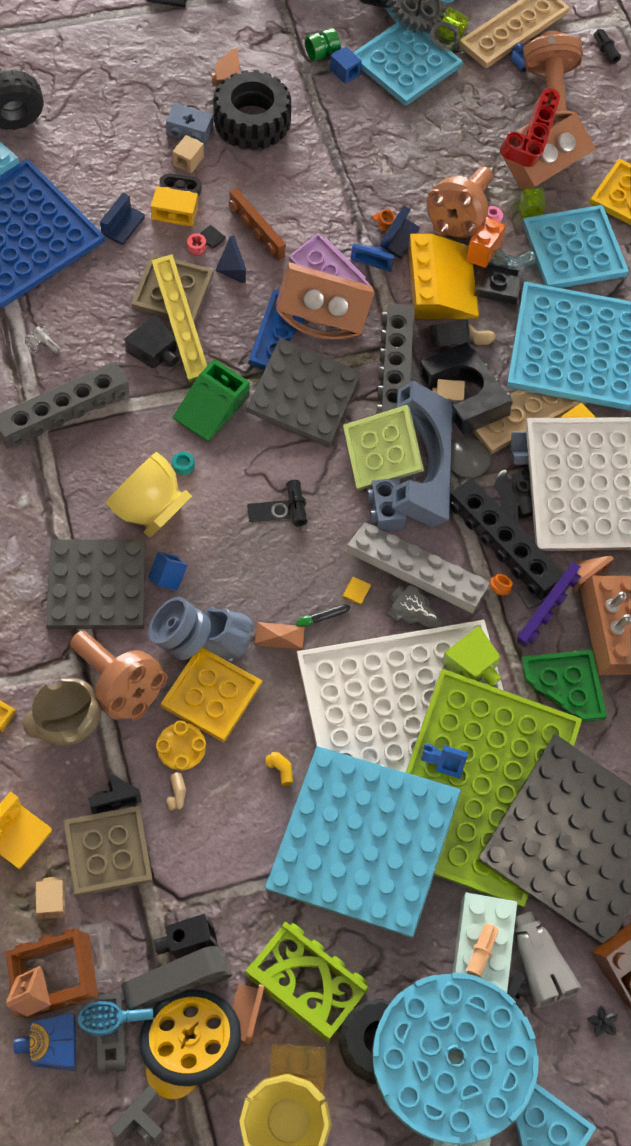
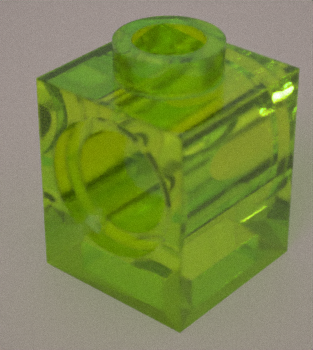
M448 7L442 21L448 22L459 29V37L462 36L470 20L466 15ZM445 26L438 28V30L443 32L442 37L450 41L453 40V31Z
M522 189L519 202L521 221H523V218L543 215L546 206L544 189Z

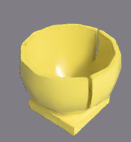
M155 452L123 482L105 503L115 515L125 522L144 525L146 527L144 533L151 538L192 495L187 490L182 493L179 491L174 469L163 456Z
M289 1074L264 1079L247 1095L251 1099L245 1098L239 1119L244 1146H326L332 1126L328 1103L324 1102L325 1097L310 1081Z

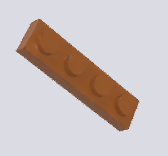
M237 187L229 191L228 203L230 209L241 217L243 224L253 231L258 241L261 240L270 255H274L278 261L285 257L286 243Z

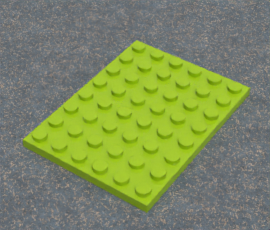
M443 668L441 669L405 772L461 789L434 876L494 898L517 901L518 907H525L527 894L476 859L552 736L556 734L574 746L582 722L581 718ZM425 744H431L439 751H442L445 745L468 752L460 779L437 772V764L422 761L421 757Z

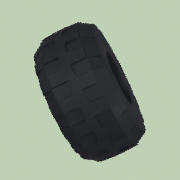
M14 69L3 70L0 72V128L5 130L25 128L35 122L43 111L44 100L40 85L34 77L24 71Z
M384 999L368 1000L355 1007L344 1020L339 1035L340 1054L347 1069L358 1079L374 1085L377 1082L373 1069V1055L364 1044V1034L368 1030L378 1027L385 1010L392 1002Z

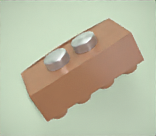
M556 111L544 152L536 165L525 167L504 157L503 159L524 194L589 154L596 147L576 112ZM529 123L526 124L518 133L524 134V132L528 129Z
M288 262L277 297L276 309L285 321L305 334L322 339L351 338L362 333L374 296V290L370 285ZM293 315L302 317L315 324L337 327L340 330L322 331L313 329L295 320Z

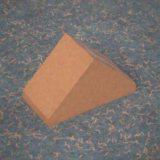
M40 966L16 977L5 1003L8 1008L25 1016H30L51 1006L43 970Z

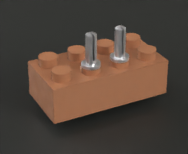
M591 576L580 587L598 675H631V576Z

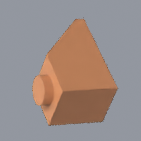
M233 48L215 64V73H211L212 86H216V89L227 77L230 78L236 72L240 74L237 48Z

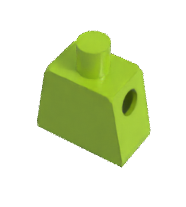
M480 626L476 627L444 653L442 663L454 673L476 681H480L483 678L490 686H495L502 679L494 670L498 666L500 655Z

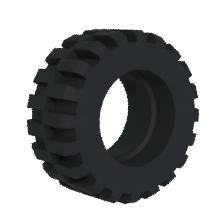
M245 70L240 74L236 72L230 78L224 79L217 87L213 98L215 128L225 141L229 140V144L233 146L238 145L240 149L244 150L246 148L258 150L261 147L266 149L270 144L275 145L279 142V139H283L290 128L291 94L286 85L281 83V80L277 77H271L270 73H259V70H253V72ZM245 106H258L267 111L261 114L250 115L242 113L238 109Z

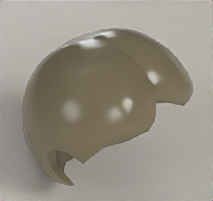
M64 678L55 685L48 686L45 684L37 691L33 698L32 709L23 719V728L25 733L32 738H42V740L57 746H74L86 740L95 731L101 718V706L95 699L92 687L86 681L77 678Z

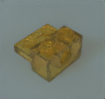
M271 1045L269 1078L285 1074L307 1075V1079H302L310 1081L322 1095L324 1094L326 1047Z

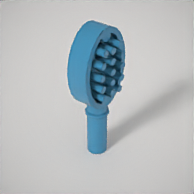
M98 1001L90 1003L80 1011L78 1023L87 1034L104 1036L118 1030L123 1022L129 1023V1021L153 1019V1008L121 1011L112 1002Z

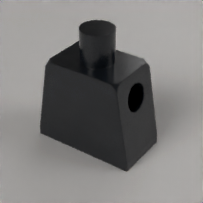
M153 315L124 338L125 351L151 368H156L163 361L169 367H173L179 360V357L174 353L176 351V339L157 315Z
M205 913L166 926L167 936L154 939L157 955L171 952L177 959L205 947H219L214 924Z

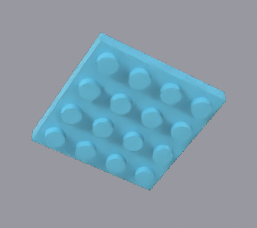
M399 21L353 53L362 60V71L404 106H407L461 68L463 61L450 50L445 51L432 42L430 34L426 31L423 34L419 30L414 33L412 27L407 30L406 24L400 25Z
M603 205L523 218L522 225L544 285L564 288L628 276V267Z

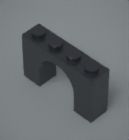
M467 342L420 361V376L430 390L436 388L438 379L469 381L481 389L477 395L453 405L452 420L463 435L511 415L512 397L503 390L500 381L493 377L486 363L483 364L477 351L472 349Z

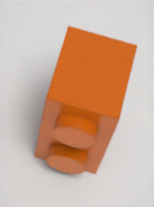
M486 218L483 225L479 227L470 240L466 261L486 268L502 245L506 225Z

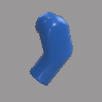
M518 43L513 48L510 59L521 72H525L527 69L523 59L524 45Z

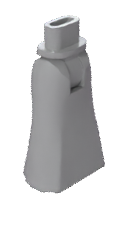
M532 912L516 916L515 925L517 929L515 933L517 935V945L525 968L534 1007L539 1009L582 990L581 985L562 957L549 932L543 926H540L541 922L535 920Z

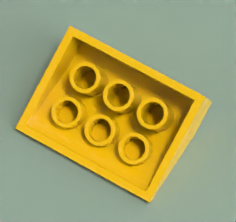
M410 234L408 258L414 320L479 318L477 296H474L476 286L473 263L466 261L468 245L434 234Z

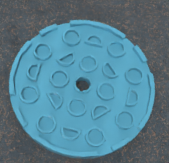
M435 974L416 981L400 992L385 1010L377 1027L373 1043L372 1055L375 1079L381 1095L390 1110L412 1131L430 1140L445 1144L477 1143L489 1139L506 1129L525 1109L533 1094L538 1075L539 1058L537 1056L535 1035L527 1017L523 1015L515 1004L514 999L501 988L485 979L469 974ZM451 1050L460 1051L463 1056L462 1063L451 1064L448 1059V1052Z

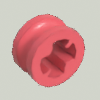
M196 233L190 235L187 239L188 252L192 255H202L206 251L205 237Z

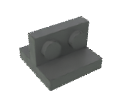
M150 1085L110 1128L113 1137L120 1144L125 1141L134 1129L137 1132L136 1134L147 1145L152 1141L157 1146L163 1140L162 1129L147 1116L159 1103L158 1093Z

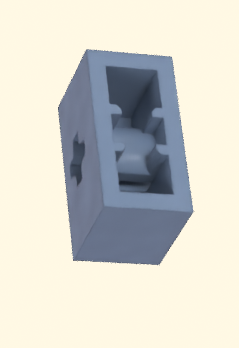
M175 103L166 120L167 136L183 139L187 135L204 143V146H206L213 130V114Z

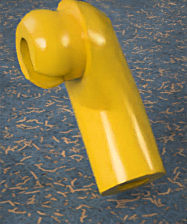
M272 752L271 755H267L265 763L268 767H276L280 771L281 785H293L290 761L278 752Z

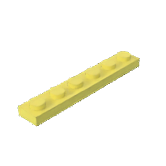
M171 254L151 261L188 381L192 382L196 381L199 374L207 367V363L174 257Z

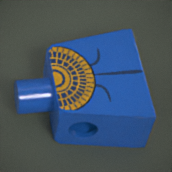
M74 1013L31 1022L30 1036L14 1037V1054L30 1053V1063L34 1067L76 1071V1017Z

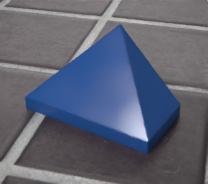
M355 243L352 245L351 260L388 272L392 271L394 260L392 254L376 246Z

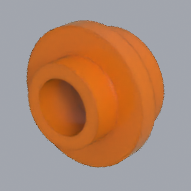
M497 574L489 581L492 591L497 595H509L512 591V581L503 574Z

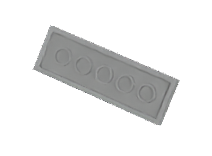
M366 522L354 535L345 550L346 553L470 613H474L489 587V581L481 576L474 575L458 565H453L437 555L430 554L418 546L407 543L397 536L382 531Z

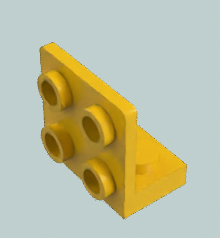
M10 791L0 803V856L17 869H21L52 833V828L24 808L20 803L19 797Z

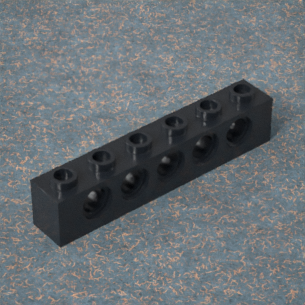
M472 478L450 492L449 507L452 512L458 514L464 520L465 525L470 530L476 532L481 542L495 552L497 559L511 569L513 576L520 579L526 585L530 594L533 596L537 595L540 600L548 596L564 574ZM469 506H474L477 509H471ZM484 522H490L492 525H487ZM499 538H505L508 540V542H504ZM515 554H520L524 558H518ZM531 571H537L540 575H535Z

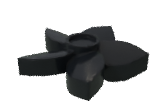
M600 1005L597 1010L598 1016L587 1018L591 1024L597 1025L594 1031L595 1036L599 1037L604 1032L609 1035H616V1028L612 1023L616 1021L618 1015L615 1013L607 1015L605 1009Z

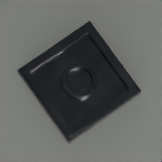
M489 262L486 268L480 266L474 296L517 304L523 269Z

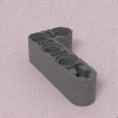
M209 946L121 984L128 1010H138L205 982L214 984L230 978L232 973L224 949L217 946Z

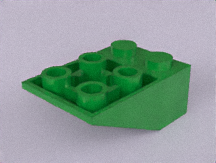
M213 359L199 374L173 415V419L209 442L249 398L250 382Z

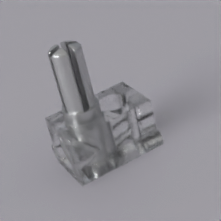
M42 323L25 336V344L34 352L43 344L49 347L55 354L61 350L51 340L50 331Z

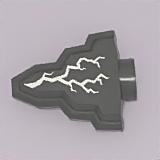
M410 584L406 589L399 586L391 595L389 602L393 605L386 616L396 622L403 620L408 624L418 623L426 629L438 628L443 625L438 612L430 607V599L423 593V589L413 584Z

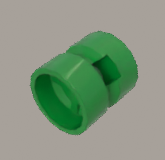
M334 28L323 30L320 35L314 33L305 37L306 52L313 62L324 59L326 55L329 57L335 51L341 49L340 39Z

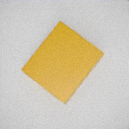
M352 577L343 597L357 604H362L371 584Z

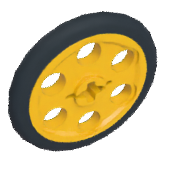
M186 990L164 999L153 1007V1019L144 1020L141 1027L139 1046L144 1064L156 1077L176 1086L190 1087L209 1082L222 1074L235 1059L240 1048L242 1035L240 1021L235 1010L227 1001L216 994L204 990ZM191 1006L198 1008V1013L194 1017L190 1018L184 1015L186 1008ZM218 1018L221 1020V1024L216 1029H210L206 1026L208 1020ZM165 1020H172L175 1023L174 1027L169 1031L160 1029L161 1023ZM192 1033H194L195 1040L190 1038L187 1042L185 1035L190 1036ZM211 1043H217L221 1046V1049L217 1054L211 1055L206 1052L207 1046ZM165 1045H170L174 1048L173 1053L167 1057L160 1056L159 1050ZM187 1057H194L197 1063L193 1068L186 1069L182 1066L183 1060Z

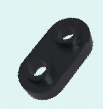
M169 173L160 178V187L198 193V196L201 194V182L196 177Z

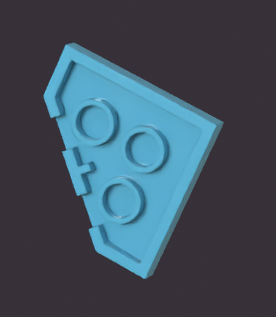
M537 1083L528 1104L515 1120L520 1146H585L597 1128Z

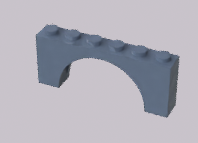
M412 381L398 389L397 408L404 405L410 407L413 423L419 430L426 446L428 470L423 483L408 480L393 488L392 508L433 528L449 521L452 402L421 384Z

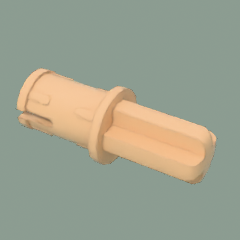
M492 924L484 925L477 944L472 947L474 952L465 970L469 975L482 977L487 960L493 955L491 950L499 932L496 926Z

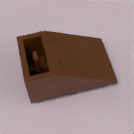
M630 923L591 953L604 976L631 1010Z

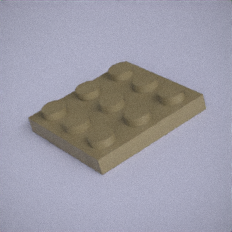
M152 253L132 300L131 309L169 319L151 261L165 256ZM174 259L195 324L213 278L214 269Z
M140 806L63 820L75 897L153 882Z

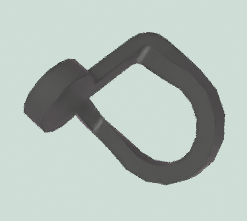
M438 22L431 28L430 38L432 42L445 51L451 48L457 50L459 48V40L462 39L458 36L459 29L448 22ZM441 26H445L454 32V41L449 45L440 43L435 38V32Z

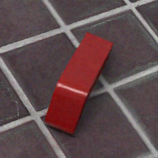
M546 88L535 104L526 136L518 132H510L506 136L500 147V154L504 158L525 167L536 165L544 152L559 104L560 95L557 90Z

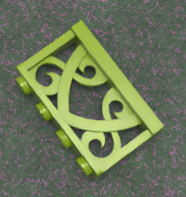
M284 922L254 962L245 970V977L258 988L259 984L264 985V992L329 1044L343 1025L348 1014L368 992L367 981L358 973L352 974L346 970L345 963L338 957L333 956L331 958L324 952L325 948L316 940L310 941L303 936L304 931L294 923L289 925L287 922ZM285 940H291L297 945V950L290 952L287 946L286 956L288 959L283 960L279 954V945ZM304 950L311 956H303ZM273 952L278 963L263 972L260 967ZM298 967L318 968L323 984V994L308 992L298 997V999L294 997L296 980L291 969ZM284 971L290 979V983L287 986L279 984L281 978L286 979L282 973ZM330 971L333 972V973H334L336 976H338V977H335V978L332 980V979H331ZM341 983L349 985L352 989V997L346 1002H338L332 999L333 995L342 996L345 994V992H341L338 989ZM315 998L323 1002L321 1005L315 1001L316 1008L310 1009L307 1006V1001ZM331 1006L344 1009L332 1026L326 1022Z

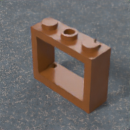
M73 928L71 930H64L63 935L56 937L53 935L43 936L39 938V942L33 944L29 942L20 943V945L15 946V949L6 951L10 991L16 977L28 972L26 961L75 947L80 981L79 986L48 994L51 1006L30 1016H25L13 1010V1016L27 1019L98 998L89 934L79 931L78 928Z

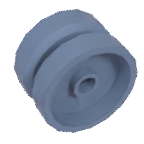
M174 597L166 601L156 611L149 625L148 635L154 644L166 650L173 657L184 660L195 655L203 647L211 630V621L208 615L195 608L186 599Z

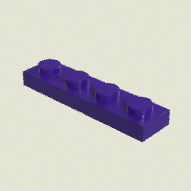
M575 562L571 563L518 635L517 643L526 647L529 642L531 644L535 642L540 634L538 631L540 626L549 623L554 615L551 611L556 605H562L568 596L565 592L570 586L574 588L579 582L581 566Z

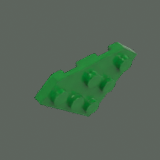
M593 650L522 656L521 666L526 684L568 714L581 718L582 722L602 721L607 718Z

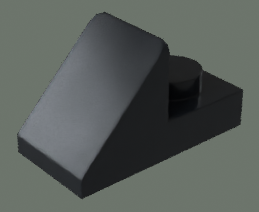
M109 773V778L113 791H99L93 794V797L88 798L92 815L142 802L141 793L138 788Z

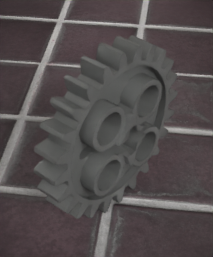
M388 0L386 3L387 6L392 7L389 12L396 14L394 19L399 18L400 25L405 23L407 30L412 27L414 33L417 30L421 34L424 31L430 33L434 24L442 22L445 17L443 13L446 9L442 7L445 2L440 0Z

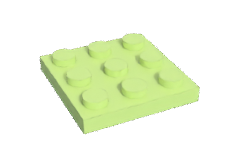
M408 405L343 425L356 488L359 491L370 488L372 480L400 479L424 471Z

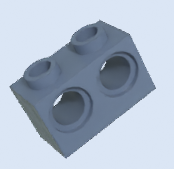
M399 478L372 480L371 489L367 490L368 503H372L373 510H370L371 523H375L376 527L382 531L403 530L405 527L406 515L392 508L393 488L400 485ZM380 494H387L388 496H387V497H384V496H381ZM383 514H390L391 517H386Z

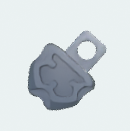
M214 607L208 608L205 614L208 615L211 621V630L203 647L228 661H233L235 657H241L250 643V635L253 632L252 620L243 613L229 611L228 609L215 610Z

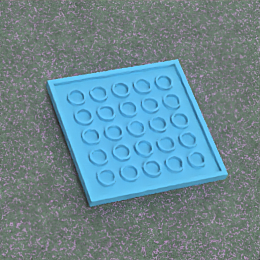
M524 281L507 387L631 411V301Z
M317 746L265 889L414 938L461 794V789Z

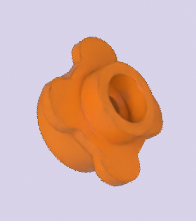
M384 209L380 213L373 215V219L377 221L379 229L384 232L387 231L396 218L395 214L389 209Z

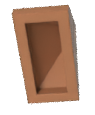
M606 556L575 562L581 566L579 573L581 578L576 586L572 587V592L576 595L580 592V587L591 576H601L608 571L614 558Z
M257 622L255 646L303 650L305 627Z

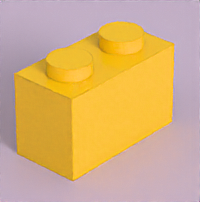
M156 186L151 203L152 220L193 227L198 210V193Z

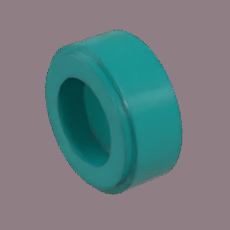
M178 452L173 456L172 468L176 474L188 475L194 470L195 461L190 453Z

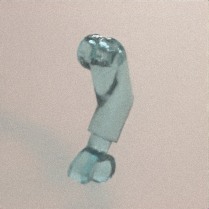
M532 249L526 250L523 255L518 257L506 256L503 251L494 250L495 254L501 258L492 256L496 265H503L505 263L507 266L524 268L537 261L536 253Z

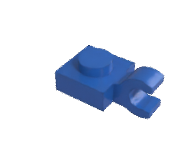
M425 744L421 760L437 764V772L460 779L468 752L445 745L442 751H439L435 746Z

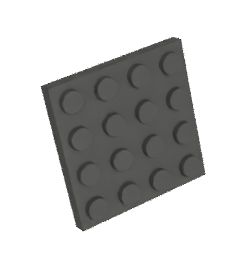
M279 338L246 412L329 447L361 372Z
M145 539L50 540L47 629H144Z

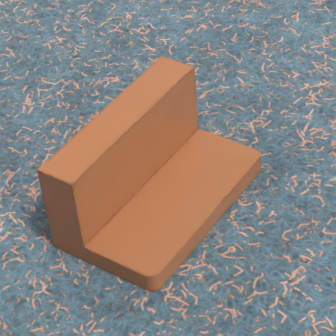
M238 984L232 1008L235 1010L240 1021L242 1043L250 1045L252 1043L264 995V985L259 984V988Z

